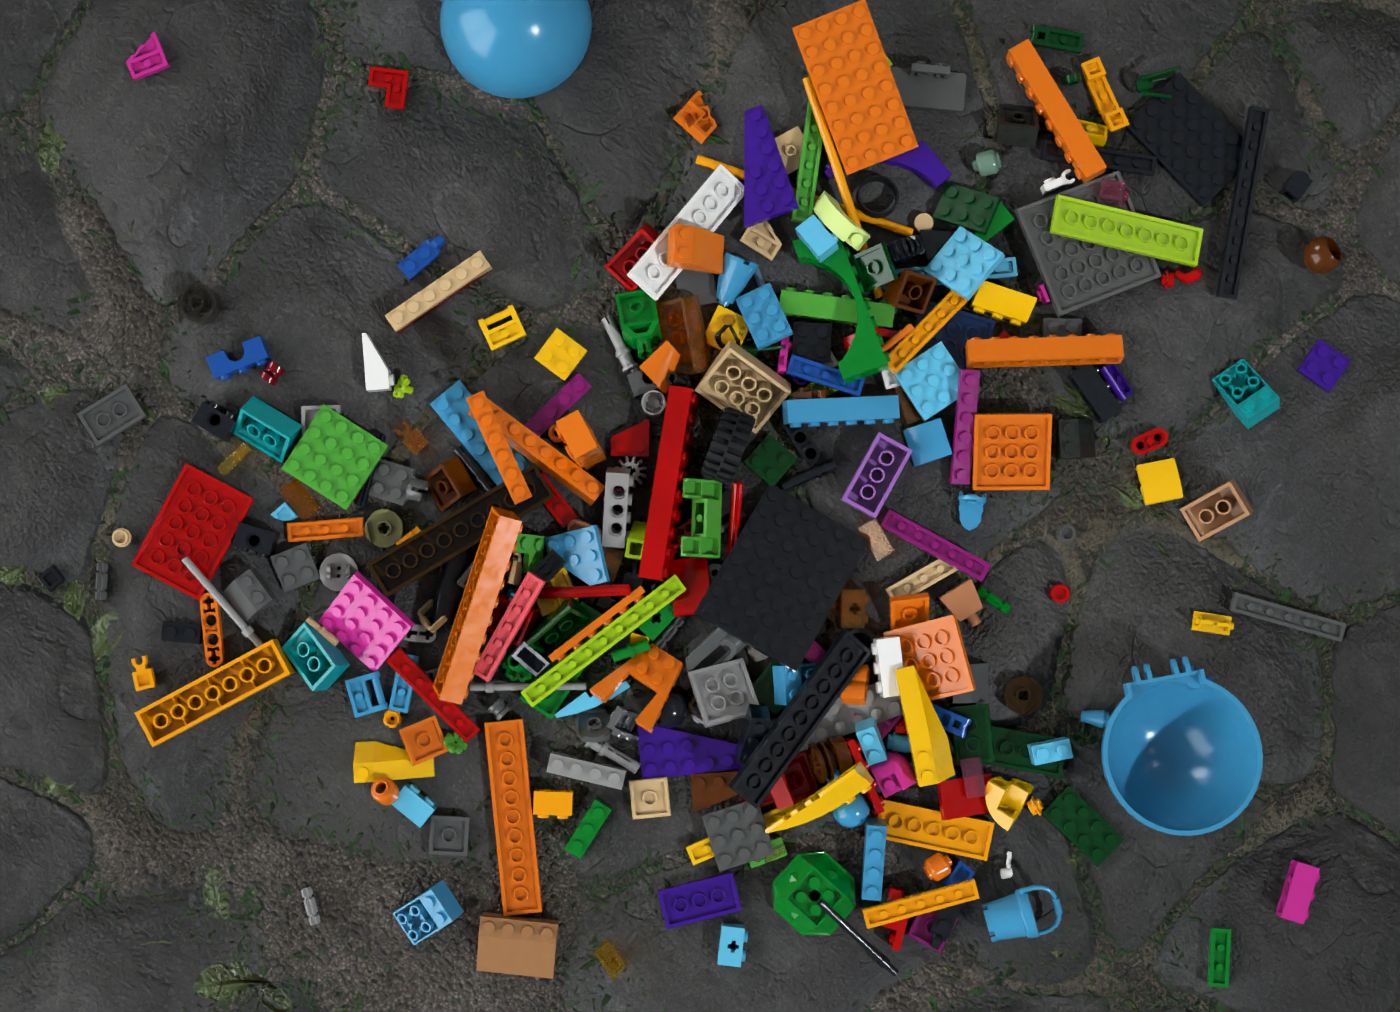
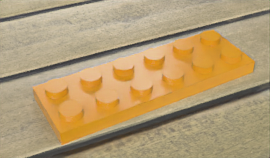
M883 799L885 812L878 814L877 818L886 819V840L987 861L994 822L972 817L944 821L941 819V811Z

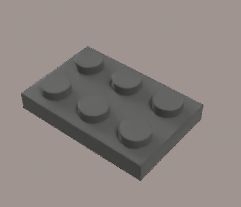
M124 384L77 413L97 447H100L148 417L128 384Z

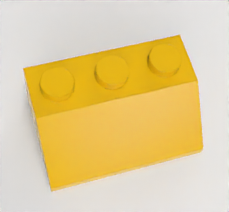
M984 281L974 293L970 307L974 308L973 311L976 313L984 314L986 312L992 314L991 317L994 319L1002 320L1004 318L1010 320L1009 323L1012 325L1021 326V324L1027 323L1037 298Z

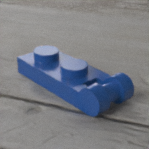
M932 703L944 730L965 738L967 734L966 728L970 725L972 719ZM956 720L961 722L959 728L954 727Z

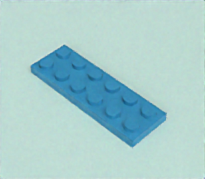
M458 380L430 405L498 486L504 482L476 420L468 415L470 407L466 398L472 396V394ZM509 445L521 471L531 466L521 453Z

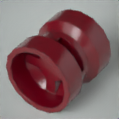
M269 360L267 368L262 370L259 376L275 386L279 376H283L286 371L274 361Z

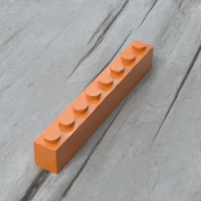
M1027 39L1009 49L1006 56L1007 64L1010 68H1014L1018 82L1020 84L1023 83L1026 88V95L1036 104L1035 109L1037 113L1045 119L1046 128L1053 132L1055 142L1058 147H1062L1067 162L1069 164L1072 163L1075 168L1074 173L1079 180L1081 179L1083 183H1086L1104 173L1107 168L1106 164L1030 40Z
M1108 333L1102 336H1097L1096 334H1087L1086 336L1070 334L1066 337H1058L1057 335L1039 337L1034 335L1028 338L1012 336L1007 339H1000V337H991L989 339L974 337L967 340L965 345L966 368L1121 364L1124 358L1122 335H1116L1115 333Z
M488 399L508 444L592 506L604 490L605 485ZM469 409L468 415L474 418L471 409Z

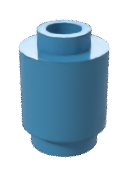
M894 732L887 734L886 749H890L891 752L910 753L907 734Z

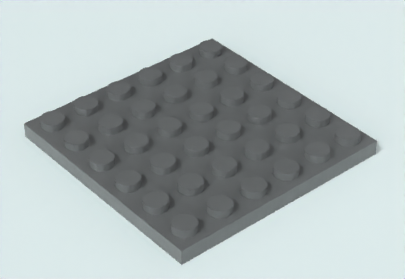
M1119 171L1058 193L1059 195L1136 213ZM1058 194L1015 210L1057 317L1162 276L1153 257L1049 233L1055 199Z

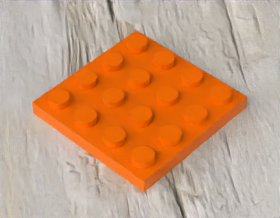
M974 414L972 490H1050L1052 414Z
M956 614L883 632L884 637H900L903 667L914 665L930 701L976 690Z

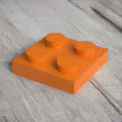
M928 592L890 597L891 630L929 621Z
M435 715L398 730L412 766L448 752V746L443 745L445 738Z

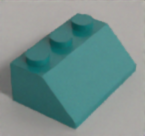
M253 396L240 409L233 434L283 463L297 441L302 425Z

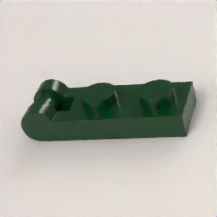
M1031 25V38L1029 40L1033 47L1075 54L1081 53L1083 33ZM1039 34L1044 35V40L1038 39Z

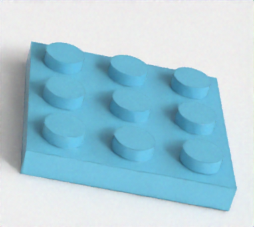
M960 226L925 267L924 271L969 301L1004 259L1005 255Z
M942 341L907 363L894 375L923 421L957 400L959 367Z

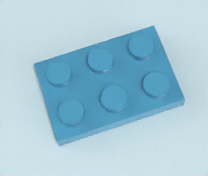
M770 282L735 298L758 350L793 335V331Z

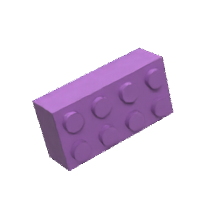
M878 432L840 501L875 519L913 450Z

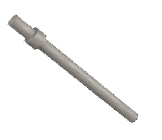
M188 556L181 561L239 626L245 638L248 637L256 647L264 644L254 633L255 630L252 626H248L191 559Z
M494 681L470 683V691H486V693H494V691L524 690L532 683H494ZM565 682L556 690H586L587 684L586 682Z

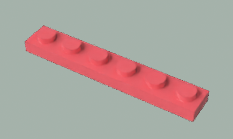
M530 571L527 572L482 652L479 662L476 663L473 669L475 671L474 674L487 682L491 681L545 585V580Z

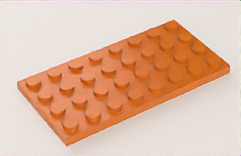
M860 0L792 28L846 175L919 147L866 0Z

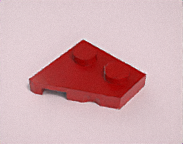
M645 420L612 436L611 457H649L650 420Z

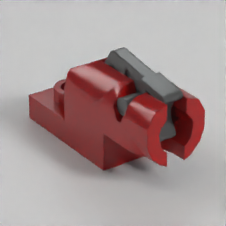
M888 885L884 889L881 901L878 904L904 898L906 891ZM908 918L881 925L894 930V932H890L888 939L892 950L900 951Z

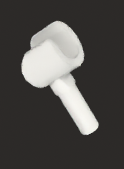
M1007 851L1006 868L1000 869L1002 879L1011 878L1013 875L1011 868L1012 852Z

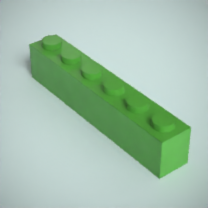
M786 287L785 290L780 292L779 303L785 316L857 326L858 313L853 296L842 295V298L834 297L833 293L824 292L823 295H818L812 290H804L803 293L796 292L795 288ZM867 298L871 307L868 310L870 317L874 316L878 328L891 330L895 307L884 300H880L878 303L872 302L871 298Z

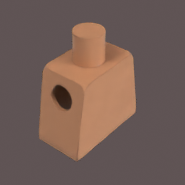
M967 579L938 597L939 601L951 615L956 614L958 622L966 619L971 628L981 622L976 612L981 610L983 606L972 579Z

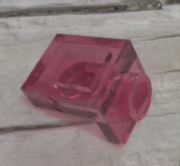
M1103 179L1098 197L1099 200L1118 202L1119 206H1123L1124 202L1129 199L1130 190H1128L1126 182Z

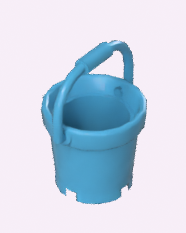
M1044 885L1022 887L1016 889L1013 894L981 904L983 909L988 908L983 910L990 936L995 935L990 937L992 942L1026 936L1028 938H1037L1040 935L1052 932L1059 926L1063 913L1059 896L1051 888ZM1033 890H1044L1051 894L1052 904L1057 915L1053 925L1038 931L1027 893Z

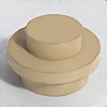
M118 528L112 534V541L118 547H126L132 540L130 531L125 528Z

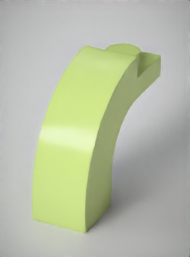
M826 191L814 202L813 210L818 218L839 239L847 242L855 250L859 251L870 238V234L851 220L843 212L839 202Z

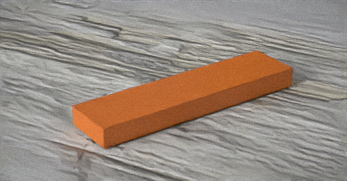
M357 517L287 523L288 542L366 536L364 530L365 518Z

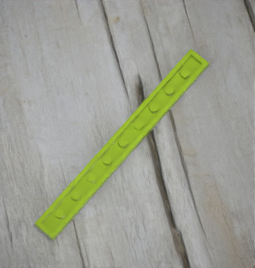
M673 575L520 693L533 708L687 589L679 578Z

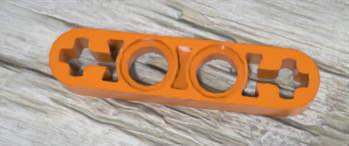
M204 593L200 598V611L205 659L209 666L218 667L225 661L220 605L214 599V603H211V609H215V612L206 613V610L210 608L209 604L205 603V600L208 599V596H210V599L214 598L210 593ZM209 615L216 617V623L213 626L208 625L206 621ZM211 634L218 636V642L215 645L210 644L208 640ZM219 647V650H215L216 656L220 657V660L216 662L217 664H215V661H211V657L214 656V650L210 651L209 648Z

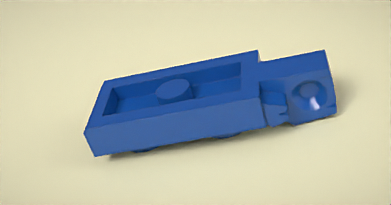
M441 235L437 236L433 241L429 238L397 266L411 281L439 257V254L442 252L439 248L446 243L445 239Z

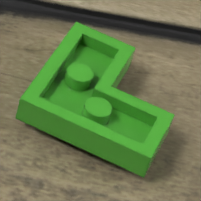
M520 534L517 536L515 552L524 553L522 573L531 572L543 560L545 536Z

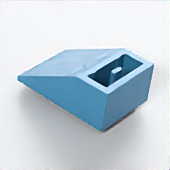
M819 662L801 663L796 672L783 665L772 666L774 703L776 705H788Z
M441 880L392 914L412 944L415 945L453 922L464 910L445 882Z

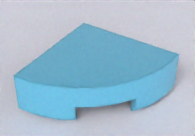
M284 502L271 513L274 518L281 521H291L299 517L287 502Z

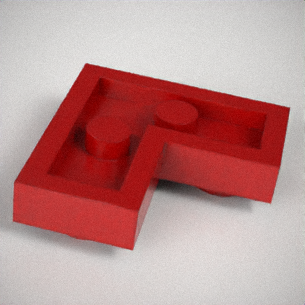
M370 66L368 86L387 89L385 108L405 110L409 71Z

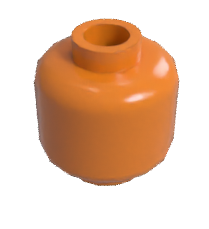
M383 777L372 784L371 795L378 803L387 806L393 804L398 799L399 788L391 779Z
M937 852L924 860L923 870L930 880L940 881L951 874L950 866L953 864L948 855L943 856Z

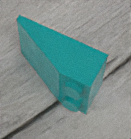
M304 622L281 647L312 692L327 690L350 666L340 650L307 622Z

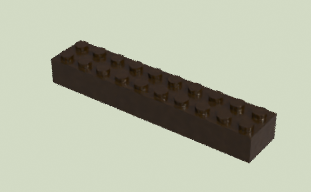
M534 463L521 471L533 497L515 505L503 482L367 563L368 568L385 596H392L480 543L492 506L512 511L519 518H522L555 498L536 464Z

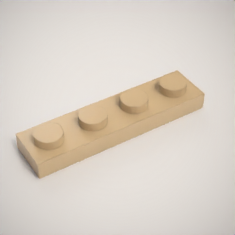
M937 559L885 590L889 597L917 594L956 572L958 569Z

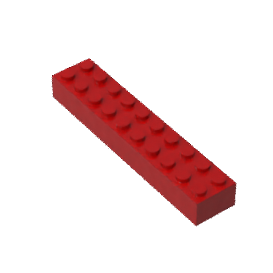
M669 385L638 577L665 582L672 575L670 561L675 556L673 543L678 538V529L675 528L677 521L680 522L681 519L680 502L683 503L684 500L682 498L683 478H687L688 475L685 469L686 465L690 463L691 454L688 451L694 439V435L691 432L692 427L696 426L697 416L694 414L695 408L699 407L700 397H697L698 394L692 388Z

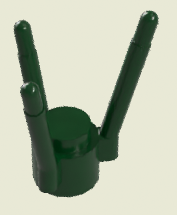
M1172 67L1136 78V92L1142 93V97L1153 96L1171 99L1172 95L1149 92V90L1153 89L1152 83L1174 77L1173 75L1158 76L1180 70L1181 67Z
M750 342L747 345H741V347L756 358L760 351L783 349L784 345L767 346L758 350L755 342ZM759 360L766 366H777L776 363Z

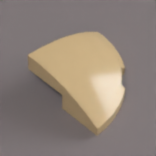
M514 552L511 559L507 583L518 586L522 582L523 565L521 553Z

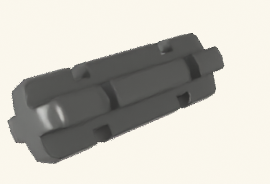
M99 562L96 566L98 573H96L95 589H97V592H95V599L106 600L107 592H105V589H107L108 574H106L108 563Z
M675 617L672 620L673 623H670L662 632L661 637H658L654 643L657 647L663 649L666 642H669L678 631L677 628L683 625L684 620L681 617Z

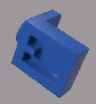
M960 860L952 869L951 874L943 879L942 883L948 886L970 880L975 872Z

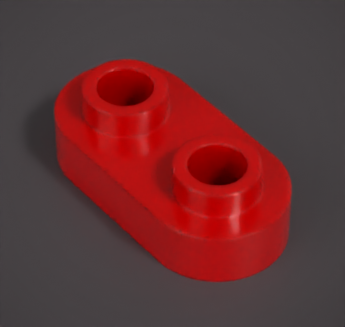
M1155 428L1136 436L1131 440V451L1136 455H1143L1162 447L1168 441V433L1162 428ZM1156 434L1160 437L1159 441H1155L1154 436ZM1138 442L1142 443L1141 449L1137 448Z

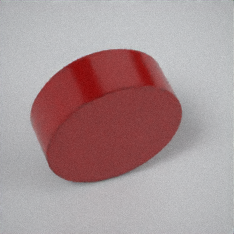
M1056 584L1050 590V597L1056 603H1064L1070 597V590L1064 584Z

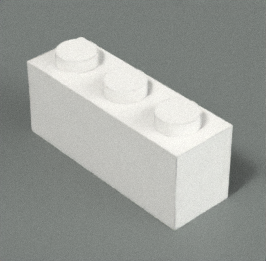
M900 637L874 638L871 644L872 655H875L876 663H873V669L878 677V682H876L877 694L880 693V696L883 698L900 696L894 670L903 667Z

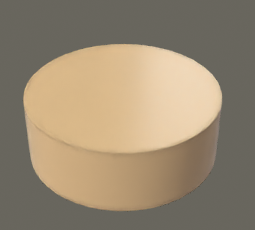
M927 213L919 214L914 220V228L918 232L922 229H931L933 227V219Z

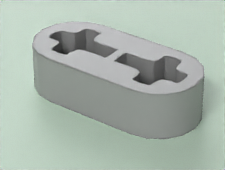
M415 624L411 630L418 631L417 635L413 634L409 638L407 634L404 640L430 643L436 640L438 631H435L434 635L428 640L427 636L421 635V632H426L428 629H425L421 624Z

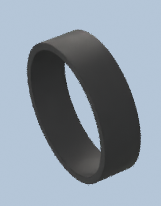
M872 175L865 178L860 183L856 193L858 208L862 213L871 218H884L890 215L899 200V191L896 184L888 177L882 175ZM870 182L884 183L893 191L895 204L887 211H872L862 203L860 189Z

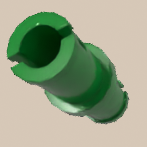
M646 638L633 644L627 643V646L610 652L614 663L628 657L634 658V655L650 651L651 649Z

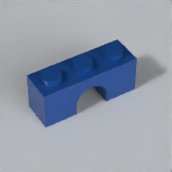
M257 336L242 342L244 356L238 361H232L229 352L225 350L207 356L206 359L214 379L224 382L232 379V375L236 373L245 374L249 372L251 367L267 365V361L271 360L272 357L264 338Z

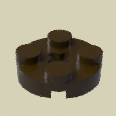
M1023 675L1014 677L1006 684L1003 691L1005 704L1015 713H1033L1042 703V688L1031 677ZM1026 690L1028 692L1026 694L1027 699H1019V691Z

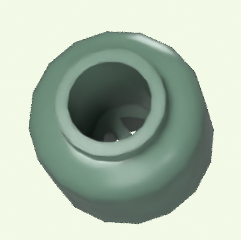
M993 149L977 153L976 160L972 161L974 171H979L982 177L996 174L999 172V168L1002 167L999 152L995 153Z

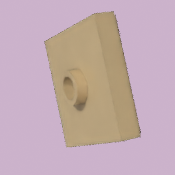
M799 126L775 138L787 175L797 171L799 167L803 139Z
M667 777L629 780L633 820L671 816Z

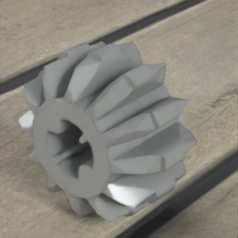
M625 456V464L622 460H619V464L622 465L621 468L628 469V467H632V470L635 468L636 472L633 473L634 481L637 480L639 484H642L643 482L639 479V476L646 478V474L640 473V471H645L646 467L639 468L643 461L639 460L635 464V456L632 457L631 462H629L628 456ZM633 481V488H636V484Z

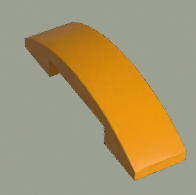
M1099 56L1081 63L1089 92L1108 129L1114 132L1129 126L1122 107H1119L1105 77L1106 71Z

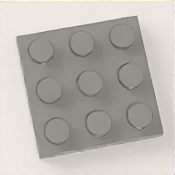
M743 658L690 671L687 674L705 728L744 718L749 704L759 705Z

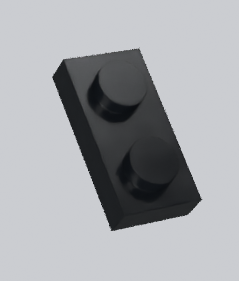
M163 621L161 640L201 644L202 625Z

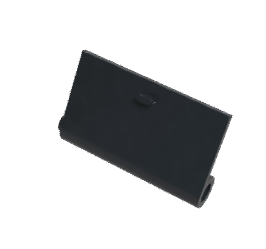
M480 543L439 567L430 617L431 622H436L441 616H446L447 621L444 624L453 625L464 593V588L459 586L457 581L474 561Z

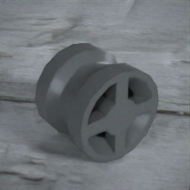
M500 697L488 711L493 713L499 721L512 707L506 705L504 699Z

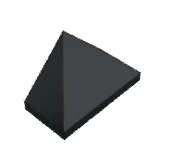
M945 228L920 230L919 236L923 240L925 251L919 258L930 263L954 232Z
M524 640L510 654L537 678L551 665L535 649L529 647Z

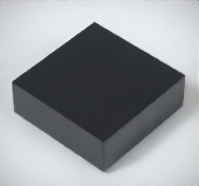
M52 565L38 576L49 592H52L66 581V578L55 565Z

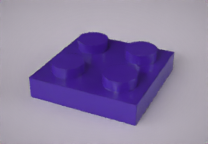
M1318 339L1296 371L1324 391L1330 392L1351 360L1321 339Z

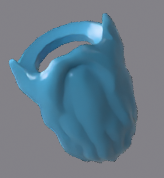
M962 491L959 492V518L962 526L968 531L976 528L981 522L983 505L986 503V493L979 497L977 494L968 493L963 495Z

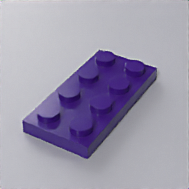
M733 872L657 891L667 929L742 910Z

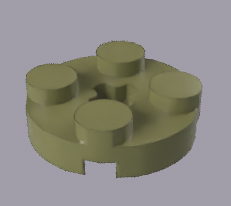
M380 509L373 512L366 521L364 527L365 535L370 542L378 547H391L402 538L404 524L396 512ZM382 523L389 526L386 534L379 530L382 527Z

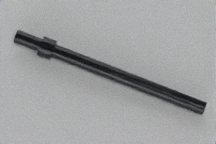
M823 899L817 902V905L876 959V963L881 968H885L893 976L898 974V969L890 963V959L885 954L878 952Z

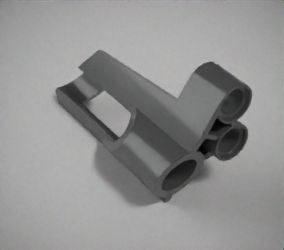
M717 627L686 658V666L680 672L681 687L686 693L693 692L687 675L688 672L694 671V667L718 646L721 645L727 653L713 665L728 662L747 644Z

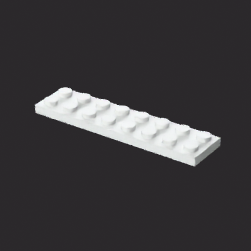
M720 164L627 273V276L653 300H658L683 270L666 267L669 228L678 223L714 232L744 196V185Z

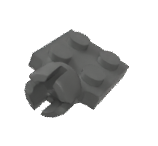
M380 459L368 495L405 506L408 500L423 502L426 494L419 493L418 489L428 491L429 485L427 481L415 476L416 469Z

